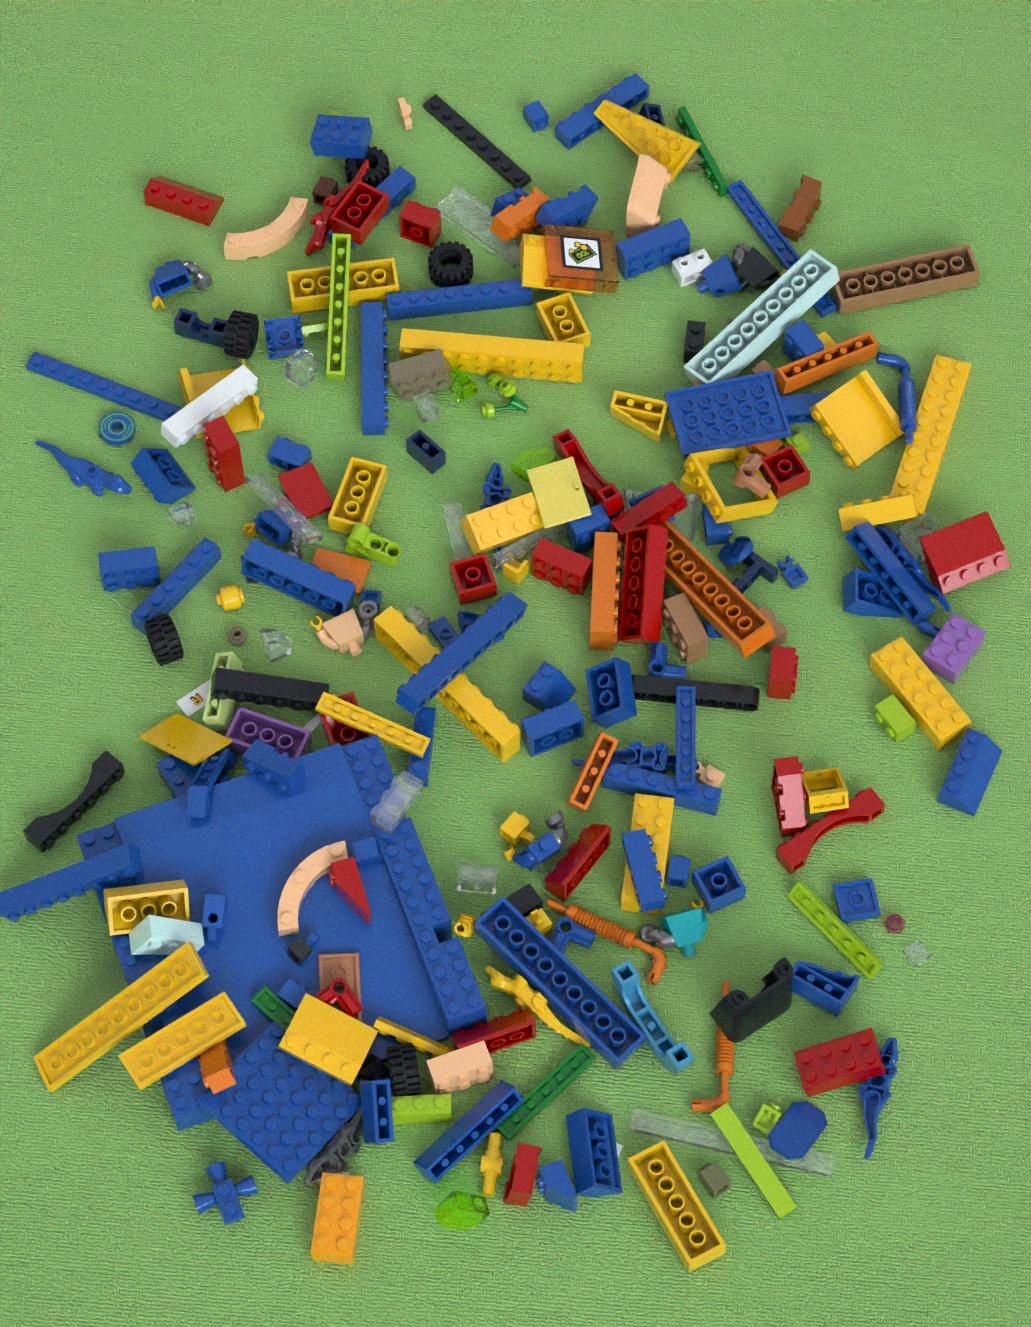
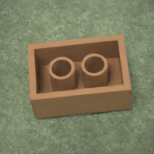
M683 592L663 600L661 623L665 629H668L671 642L676 644L680 659H684L686 664H690L707 657L709 637L686 594Z

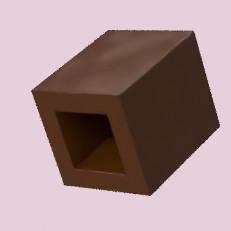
M321 176L312 192L313 202L323 205L324 200L330 194L336 195L338 193V182L332 178Z

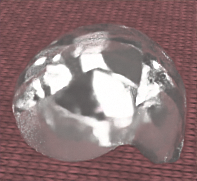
M307 349L294 351L286 358L282 368L288 385L294 389H303L309 386L316 377L315 372L319 366V361Z

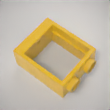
M838 767L804 772L802 775V788L805 789V802L810 814L849 808L848 790ZM830 787H835V788H836V789H830V790L810 792V790H816V789H823V788H830Z

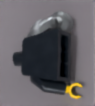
M740 243L733 249L732 264L734 269L742 276L739 280L742 292L749 285H752L756 290L767 289L787 272L785 269L779 274L780 272L754 246L750 249L748 245Z

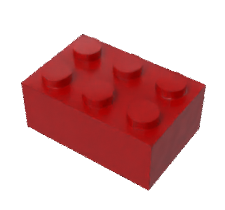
M357 180L330 216V230L337 234H351V241L362 245L388 210L389 195Z
M541 538L531 555V574L539 580L543 579L550 582L555 587H562L572 594L582 596L592 579V559Z

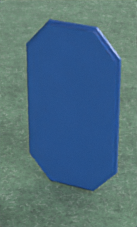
M807 1101L792 1103L768 1134L771 1149L788 1160L803 1158L828 1125L825 1113Z

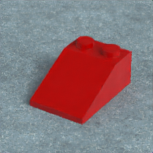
M354 691L337 697L359 707ZM319 713L328 746L338 743L343 746L370 737L365 732Z
M350 857L332 862L331 870H328L330 886L335 887L336 893L366 924H370L371 911L355 858Z

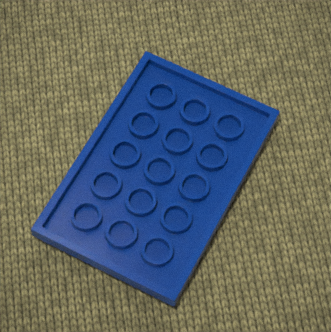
M772 370L664 392L683 459L688 458L691 453L721 448H737L791 437V430Z

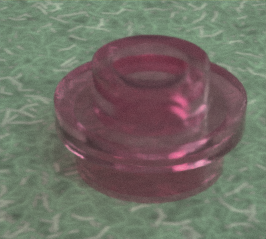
M892 914L885 919V928L888 932L897 934L904 929L905 922L900 915ZM891 923H897L898 926L894 927Z

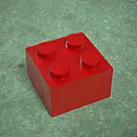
M408 200L399 215L400 237L433 249L442 233L441 211L424 206L419 202Z
M789 445L761 458L763 463L759 470L766 482L772 485L770 489L776 499L809 484L811 472L793 445Z
M486 553L449 563L450 576L460 605L497 596V584Z
M773 645L767 697L790 700L791 693H795L799 655H795L796 648Z

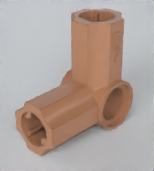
M749 453L732 478L733 483L737 487H747L761 498H764L772 486L756 475L757 470L763 463L761 456L757 453Z

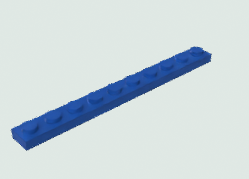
M742 180L728 185V195L783 268L788 271L801 259ZM827 292L812 305L821 318L837 310V305Z
M35 351L26 364L27 370L164 422L183 409V407Z

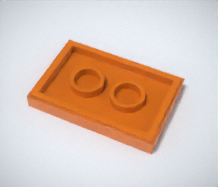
M318 547L312 564L316 565L319 569L325 572H332L340 579L351 581L356 585L355 595L359 596L372 565L369 560Z

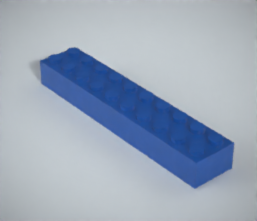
M502 896L474 922L473 931L517 974L521 975L530 987L540 992L547 1000V1003L615 1070L645 1043L647 1036L505 897Z

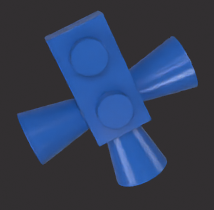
M225 1162L211 1164L206 1168V1171L214 1183L211 1185L213 1192L192 1195L198 1214L200 1215L217 1204L225 1225L244 1219V1213L238 1197L258 1194L252 1174L233 1185L232 1179L227 1178Z

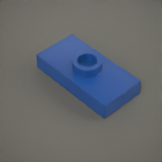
M444 616L428 624V629L442 648L446 644L450 645L458 635Z

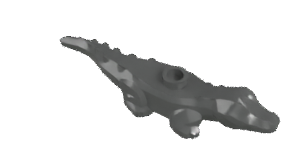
M362 1106L352 1116L350 1122L343 1125L330 1139L320 1156L311 1160L306 1165L307 1175L303 1180L307 1186L322 1178V1172H326L330 1168L335 1169L338 1173L343 1172L347 1165L346 1159L350 1154H358L362 1145V1141L359 1139L363 1130Z

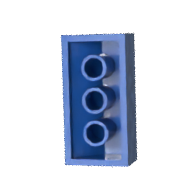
M970 728L967 729L940 790L938 803L975 816L1002 753V750L987 735Z
M582 1108L566 1115L576 1194L587 1197L621 1194L622 1186L612 1115L587 1108Z

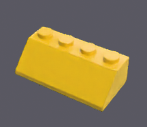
M184 879L103 889L105 913L110 936L130 933L148 915L190 922L188 887Z

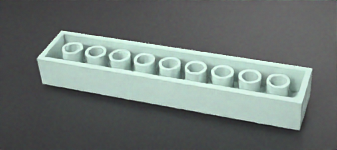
M810 249L683 366L687 380L693 384L696 381L700 384H707L735 378L775 341L785 329L789 328L839 281L837 267Z

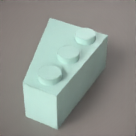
M148 915L129 933L131 955H170L188 941L193 943L196 951L204 946L202 924Z

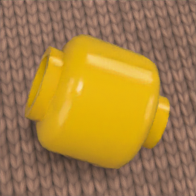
M237 585L221 587L219 594L216 595L218 606L222 605L225 611L239 609L242 603H245L242 588H239Z

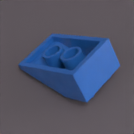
M855 568L842 578L843 611L858 616L903 617L901 609L872 573Z

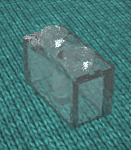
M458 863L457 891L496 894L498 867Z

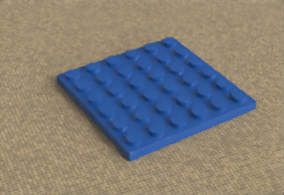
M274 1021L232 1062L236 1084L213 1094L211 1088H206L197 1097L195 1102L282 1180L289 1184L340 1128L357 1113L362 1104L361 1095L349 1085L278 1049L277 1047L285 1030Z

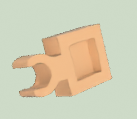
M405 97L398 98V110L406 130L413 128L409 115L412 114L411 106L409 103H406Z
M698 762L697 767L699 769L696 770V776H699L698 783L718 788L725 779V774L711 765L704 768Z

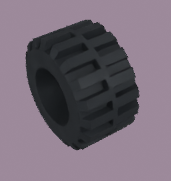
M369 145L365 159H345L347 183L354 179L366 159L369 160L368 168H373L374 170L366 171L362 182L376 188L390 175L389 159L386 153L383 154V150H377V147H370Z
M447 241V243H440V246L436 245L434 250L430 251L428 269L433 284L443 288L461 286L470 282V279L473 277V255L470 253V249L466 248V245H459V242L456 241L455 243ZM454 263L458 265L454 268L444 267L445 264Z
M237 310L231 313L226 324L223 340L226 355L243 359L251 357L259 332V320L256 314Z
M167 613L144 622L150 647L160 666L183 658L184 652L179 635L171 617Z
M412 1043L387 1047L386 1055L394 1096L420 1094L422 1087L415 1046Z

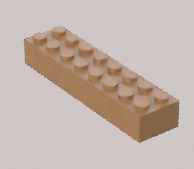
M967 244L838 272L839 281L830 291L837 305L838 313L842 315L977 286L980 272L971 248Z

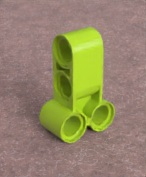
M361 523L354 524L345 547L346 552L352 556L358 557L362 554L388 566H395L399 562L402 552L401 547L397 543L371 533L370 529ZM371 546H377L378 549H374ZM388 553H394L396 556H391Z

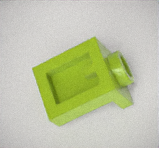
M802 432L791 437L782 438L783 448L793 445L798 454L810 450V444Z
M770 1102V1104L764 1103L752 1125L769 1134L780 1117L784 1115V1112L781 1111L782 1107L774 1102Z

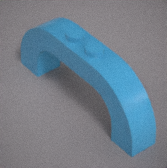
M627 960L611 969L612 981L623 1007L633 1023L647 1036L645 1041L660 1063L672 1074H676L693 1064L694 1056L684 1041L679 1044L674 1042L649 1005L639 984V974L631 962Z

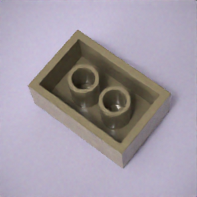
M441 348L389 363L392 384L402 400L412 399L415 396L429 394L432 391L446 389L454 385L451 366Z

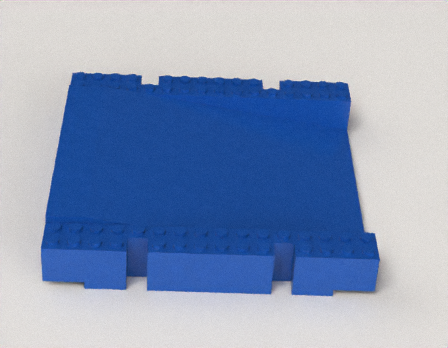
M377 734L343 746L338 743L293 758L292 760L294 761L298 758L303 760L305 779L292 795L280 792L276 789L275 785L270 782H264L258 774L253 772L213 785L209 792L212 807L206 817L199 819L187 817L188 794L114 818V823L77 835L84 860L125 844L133 845L140 850L143 871L135 873L133 877L121 878L117 883L105 884L101 889L95 890L105 922H107L103 889L184 879L188 887L190 922L201 924L205 893L225 895L228 899L224 930H219L218 940H205L207 929L202 927L204 946L197 953L209 977L142 1026L145 1038H148L220 993L225 992L246 1023V1027L225 1039L228 1044L231 1061L233 1062L273 1023L271 1019L251 1002L257 993L266 986L277 996L278 992L290 978L295 983L301 982L308 988L309 995L313 996L320 991L318 955L359 953L361 1004L364 1007L362 1010V1023L377 1030V1028L373 1027L375 1021L381 1016L440 1043L448 1040L449 1036L454 1035L458 1030H468L481 1022L487 1023L486 1005L459 938L452 939L450 915L411 817L405 819L404 800ZM373 836L376 837L380 842L383 860L363 866L356 862L371 911V923L366 924L336 893L335 887L330 886L329 874H324L309 889L301 903L298 917L299 933L279 937L277 921L279 900L287 880L297 866L315 851L340 841H345L348 858L352 857L350 852L353 849L352 843ZM217 916L211 917L210 922L216 923ZM312 932H315L320 936L319 941L311 947L312 952L305 959V962L298 966L287 955L288 947L299 938L305 941ZM129 933L111 936L127 986L169 956L131 955ZM377 1032L365 1059L370 1054L379 1057L382 1062H386L387 1047L404 1043L397 1041L393 1035L389 1034L386 1036ZM199 1055L160 1078L178 1131L214 1119L195 1102L197 1097L206 1089L202 1080L201 1065L198 1061Z

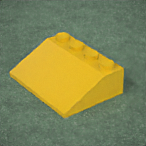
M522 234L518 253L523 287L593 294L594 270L564 268L560 238Z
M305 993L277 1048L350 1086L378 1031Z

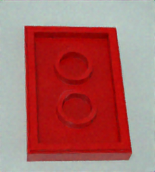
M312 462L278 475V480L300 522L332 509L333 502Z

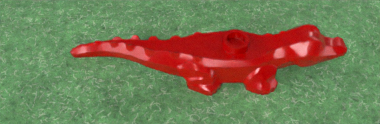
M365 160L354 179L336 195L330 194L324 200L322 210L312 216L310 224L316 227L305 249L306 255L310 256L315 250H322L324 248L327 234L330 230V216L357 180L363 181L362 179L369 167V160Z

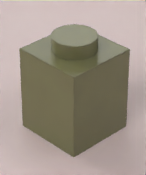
M717 1161L713 1164L708 1163L700 1169L699 1180L713 1199L730 1188L731 1180Z

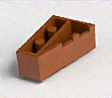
M803 174L800 179V189H795L793 193L795 197L792 203L788 204L778 228L785 238L798 242L799 238L805 235L807 224L812 223L815 210L818 211L822 204L820 200L822 182Z

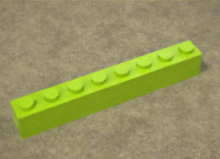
M333 233L326 380L345 381L351 234Z

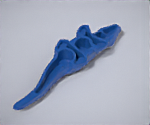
M44 441L35 442L37 446L50 451L55 456L59 464L68 472L75 486L80 487L85 484L91 488V491L96 496H102L104 488L123 494H130L132 491V487L122 476L113 475L112 472L106 471L86 459H75L52 444Z
M494 462L486 476V482L483 484L485 496L480 510L505 502L511 495L512 490L509 486L502 487L503 474L499 463ZM502 546L493 549L496 556V570H499L502 565Z
M879 524L876 527L877 533L924 593L936 598L943 608L950 612L951 607L942 592L928 581L925 574H923L920 563L898 541L897 533Z
M640 741L630 743L626 749L613 752L610 761L649 771L662 772L665 769H671L675 772L676 754H668V746L663 742L655 744L654 747H644ZM579 759L571 760V763L576 766H582L584 760Z
M889 1037L881 1049L887 1073L867 1079L866 1083L861 1084L858 1088L860 1099L864 1106V1120L868 1132L865 1159L870 1158L877 1140L879 1113L891 1097L889 1090L892 1079L897 1073L896 1065H894L898 1061L897 1039Z

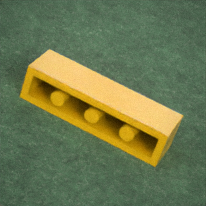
M908 491L898 493L896 498H891V495L879 497L880 501L873 502L872 499L862 500L861 505L854 506V502L843 504V508L838 509L842 531L852 530L855 526L870 522L871 525H878L919 517L915 494L910 495Z

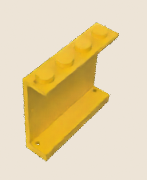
M241 359V366L244 365L250 371L249 366L245 364V360ZM180 368L179 382L186 406L238 368L189 375L187 368ZM255 393L245 397L239 405H234L227 414L221 415L224 416L233 433L261 429V423L264 420L263 411L259 409V397ZM204 429L198 435L195 434L196 439L203 438L202 433Z
M866 370L809 409L813 419L818 421L822 427V432L830 438L833 448L841 454L843 462L851 470L904 434L900 429V418Z

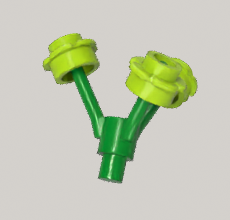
M501 373L491 374L488 378V386L494 390L500 388L499 393L503 394L504 397H510L511 400L508 406L494 407L492 402H484V405L481 406L482 416H486V419L489 420L490 417H494L495 411L516 409L527 412L529 406L524 404V401L514 394L516 392L514 381H504Z

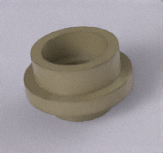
M234 627L228 632V639L232 644L239 646L246 641L247 633L241 627Z

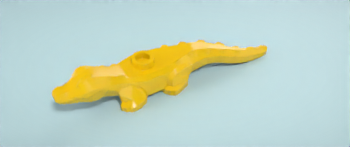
M491 966L485 967L486 973L491 977L490 982L493 988L513 995L515 997L514 1002L520 1008H528L533 1016L539 1018L548 1028L554 1029L556 1033L564 1035L565 1038L571 1039L574 1043L583 1044L586 1048L590 1047L587 1041L557 1020L548 1008V1005H546L547 1000L544 996L530 988L528 982L521 975L517 974L515 979H511Z

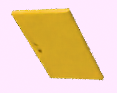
M179 713L172 715L140 735L142 740L193 766L232 743L231 739Z

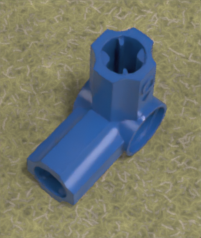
M659 642L651 644L647 676L685 679L686 666L666 664L668 646Z
M562 917L557 922V927L550 942L562 954L569 940L589 949L594 941L596 932L574 923L569 917ZM566 925L570 927V930L564 932L560 927Z

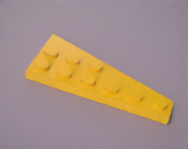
M603 100L593 113L638 156H640V153L648 154L668 168V173H671L670 183L668 184L672 183L701 145V143L609 100Z

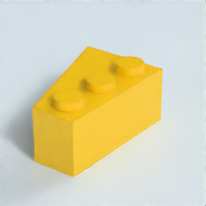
M614 390L610 405L611 416L660 444L669 411L667 402Z

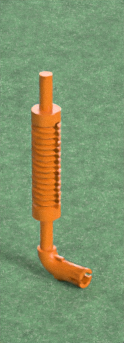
M552 899L548 900V907L565 914V917L571 918L574 923L595 931L599 936L602 934V937L605 936L606 939H612V942L615 941V943L619 942V945L622 944L627 949L635 946L652 954L654 959L651 964L653 965L645 981L649 984L652 981V985H657L663 970L666 969V955L657 945L654 947L637 939L636 932L628 931L627 928H621L617 924L614 925V922L611 923L610 920L607 922V919L604 920L603 917H597L594 913L590 914V911L587 912L583 908L580 909L575 904L567 907Z
M722 982V999L730 993V982ZM718 1025L716 1028V1074L720 1075V1093L717 1098L692 1099V1112L712 1113L728 1103L730 1099L728 1086L729 1076L734 1074V1042H731L725 1036Z

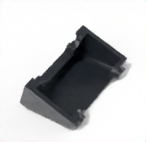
M786 957L777 961L773 969L761 979L765 986L760 993L749 999L743 991L733 990L725 995L709 1013L731 1042H741L790 1008L792 1003L793 967Z

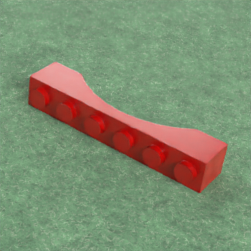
M566 429L552 436L555 452L562 460L569 457L574 458L582 486L597 504L602 505L608 518L625 510L622 494L613 483L606 481L595 470L573 433Z
M871 787L867 790L859 791L855 798L850 801L848 800L849 808L829 811L823 819L812 822L808 829L803 832H797L793 839L788 842L784 841L777 847L776 858L790 875L806 865L812 847L830 830L850 823H869L884 813L885 803Z

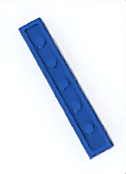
M676 686L675 789H695L696 686Z

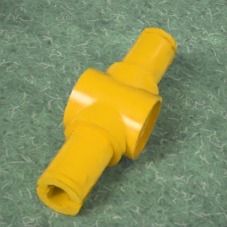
M459 913L454 926V933L471 938L474 922L477 918L469 914Z
M498 1133L489 1134L488 1148L485 1151V1155L482 1154L480 1173L484 1177L482 1195L487 1197L494 1196L496 1179L502 1173L501 1134Z

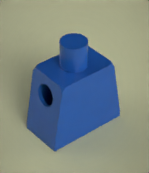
M727 254L704 268L702 272L705 280L696 284L701 294L710 290L716 298L742 290L736 271Z
M205 893L202 927L207 929L205 938L207 941H217L219 930H224L228 900L225 895ZM217 916V922L211 923V917Z

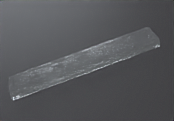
M262 473L246 476L245 482L306 544L322 540L323 535Z

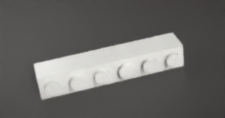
M244 365L240 366L163 422L161 425V435L175 448L181 444H186L193 435H198L203 430V424L218 418L222 414H227L234 405H239L245 397L253 395L257 390L258 378Z

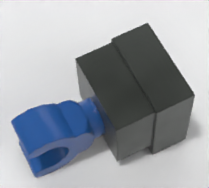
M312 932L305 941L301 938L297 939L288 947L287 955L298 966L302 965L311 954V947L319 941L320 936Z

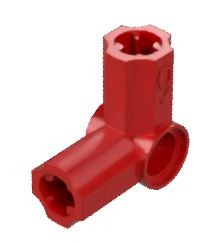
M342 978L333 979L329 985L313 995V997L328 1005L338 1001L345 1013L351 1017L364 1009L347 982ZM338 983L345 986L344 991L341 993L334 991V986Z

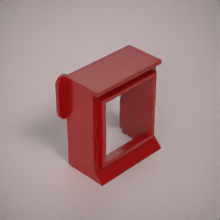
M518 1142L516 1155L513 1156L510 1178L505 1186L503 1203L526 1207L533 1194L538 1157L543 1148Z

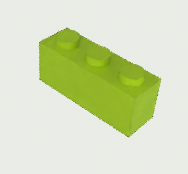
M451 1094L391 1097L393 1125L452 1122Z

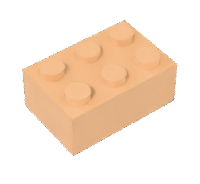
M485 1041L426 1060L427 1076L434 1095L451 1094L452 1091L457 1089L465 1090L472 1084L477 1082L485 1083L493 1077V1062Z

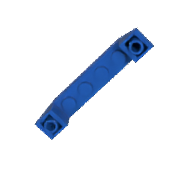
M221 749L202 762L188 786L187 817L199 819L206 817L212 807L209 797L211 788L221 771L233 769L238 761V757L230 749Z

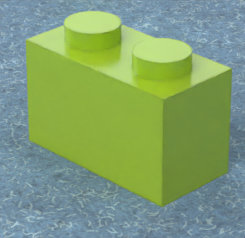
M894 694L874 706V720L883 726L886 735L890 739L892 738L895 743L915 732V720Z

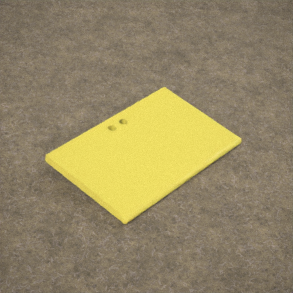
M573 457L527 470L545 529L592 515Z

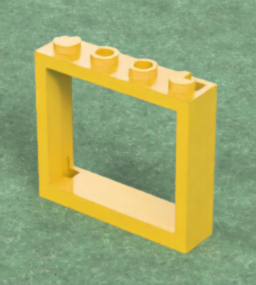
M746 446L691 453L683 464L716 524L771 514L778 503L772 490L769 489L764 498L752 492L757 500L755 502L726 507L703 469L702 465L733 460L739 469L749 454ZM758 469L756 475L765 480L762 473Z

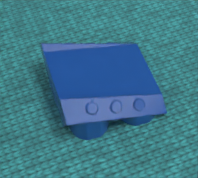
M300 316L264 321L269 359L276 360L305 355Z

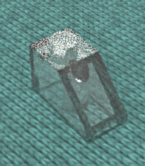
M263 628L260 630L262 647L271 663L292 654L291 646L293 643L289 635L285 636L284 632L279 629Z

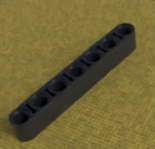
M632 675L635 700L676 704V686H696V706L741 711L758 710L760 690L753 686Z

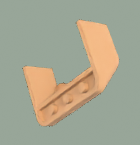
M640 153L627 205L626 239L660 225L661 216L658 215V208L663 189H667V185L670 183L671 173H668V168L648 154Z

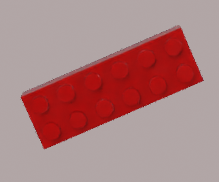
M649 524L626 529L618 641L637 645L660 641L668 528Z

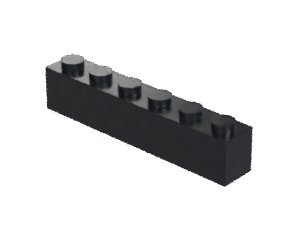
M216 667L212 674L210 696L220 700L232 699L237 702H252L256 705L266 704L273 705L276 708L287 707L296 711L307 710L312 713H319L315 711V708L323 692L329 694V684Z

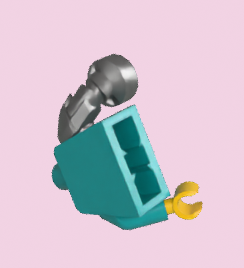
M692 900L689 909L659 917L664 931L660 930L655 924H644L639 930L640 939L646 943H656L659 948L664 949L682 946L684 957L695 955L693 943L703 941V936L709 923L702 909L703 901L699 900L696 906Z

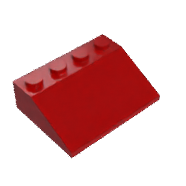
M988 511L919 538L932 584L942 594L1010 567L1005 547Z

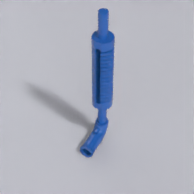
M878 352L876 363L895 366L902 373V378L898 382L900 429L905 433L906 443L912 444L913 432L917 429L914 380L909 378L910 365L905 359L895 354Z

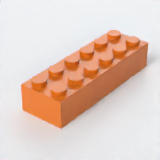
M595 532L590 650L612 651L613 644H617L621 540H618V533Z

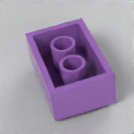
M953 613L924 652L922 661L931 672L954 684L983 644L986 631Z

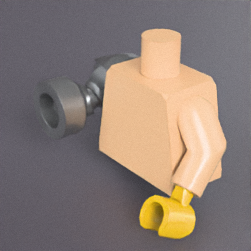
M373 601L362 602L359 606V615L362 618L361 625L354 609H351L322 623V619L319 616H315L318 622L317 625H314L313 621L309 620V626L316 629L315 633L322 645L332 650H337L340 654L350 651L351 655L355 657L362 652L359 645L364 643V640L369 637L374 629V624L372 623L373 619L378 615V608Z

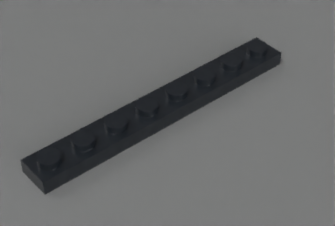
M434 95L423 104V108L515 189L523 188L531 182V177L438 95Z

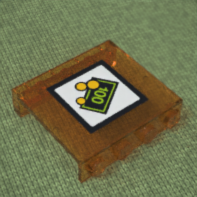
M544 224L540 235L544 236L548 275L544 287L615 293L619 284L614 231Z

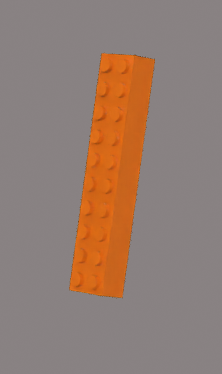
M668 521L658 525L659 527L668 528L665 579L680 594L684 592L690 604L744 658L776 636L772 623Z

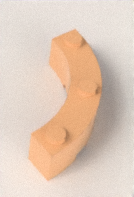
M290 197L283 213L263 228L245 233H227L223 247L225 260H247L248 257L254 256L259 258L287 245L295 238V234L299 229L303 228L310 212L308 199Z
M345 841L336 842L315 851L292 872L279 900L277 919L279 937L299 933L298 917L301 903L315 882L324 874H328V870H331L332 862L348 858Z

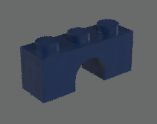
M183 308L179 309L174 320L176 335L224 348L223 340L227 324L226 320L214 317L211 324L205 323L198 318L197 312Z

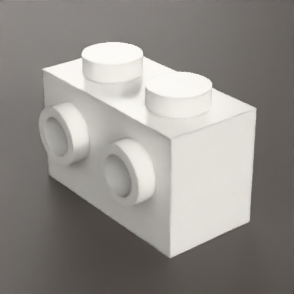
M702 249L684 257L676 258L672 261L671 272L680 287H684L704 279L703 269L713 262L706 250Z

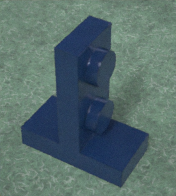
M751 551L743 559V563L748 566L744 570L743 576L740 579L737 578L732 585L743 594L760 575L773 584L777 579L778 569Z

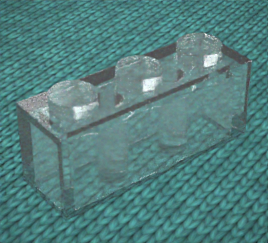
M404 770L399 776L396 775L392 780V787L389 791L385 790L382 794L380 804H376L370 812V815H372L371 824L392 835L422 792L424 781Z

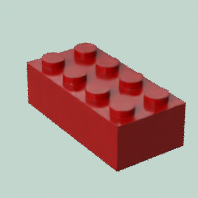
M224 416L203 424L204 432L202 436L205 441L203 444L207 451L205 453L208 460L207 466L211 473H215L217 485L219 487L222 486L224 491L227 492L245 484L240 445Z
M872 1028L793 1052L802 1086L808 1097L887 1073L877 1037Z

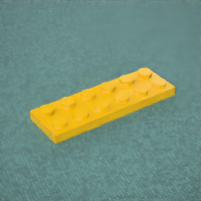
M222 992L119 1054L118 1057L138 1089L142 1090L246 1027V1023L227 994Z

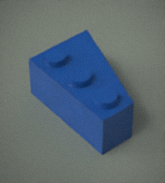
M797 961L793 967L792 992L838 1017L857 989L860 976L842 974V971L839 970L833 972L823 969L822 966Z

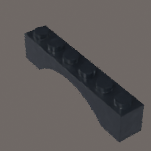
M108 751L101 754L92 763L89 781L78 798L58 812L37 817L23 830L26 839L42 853L46 849H50L54 845L55 840L60 835H64L74 822L79 821L83 813L88 808H92L101 795H105L115 782L122 779L125 773L123 764Z

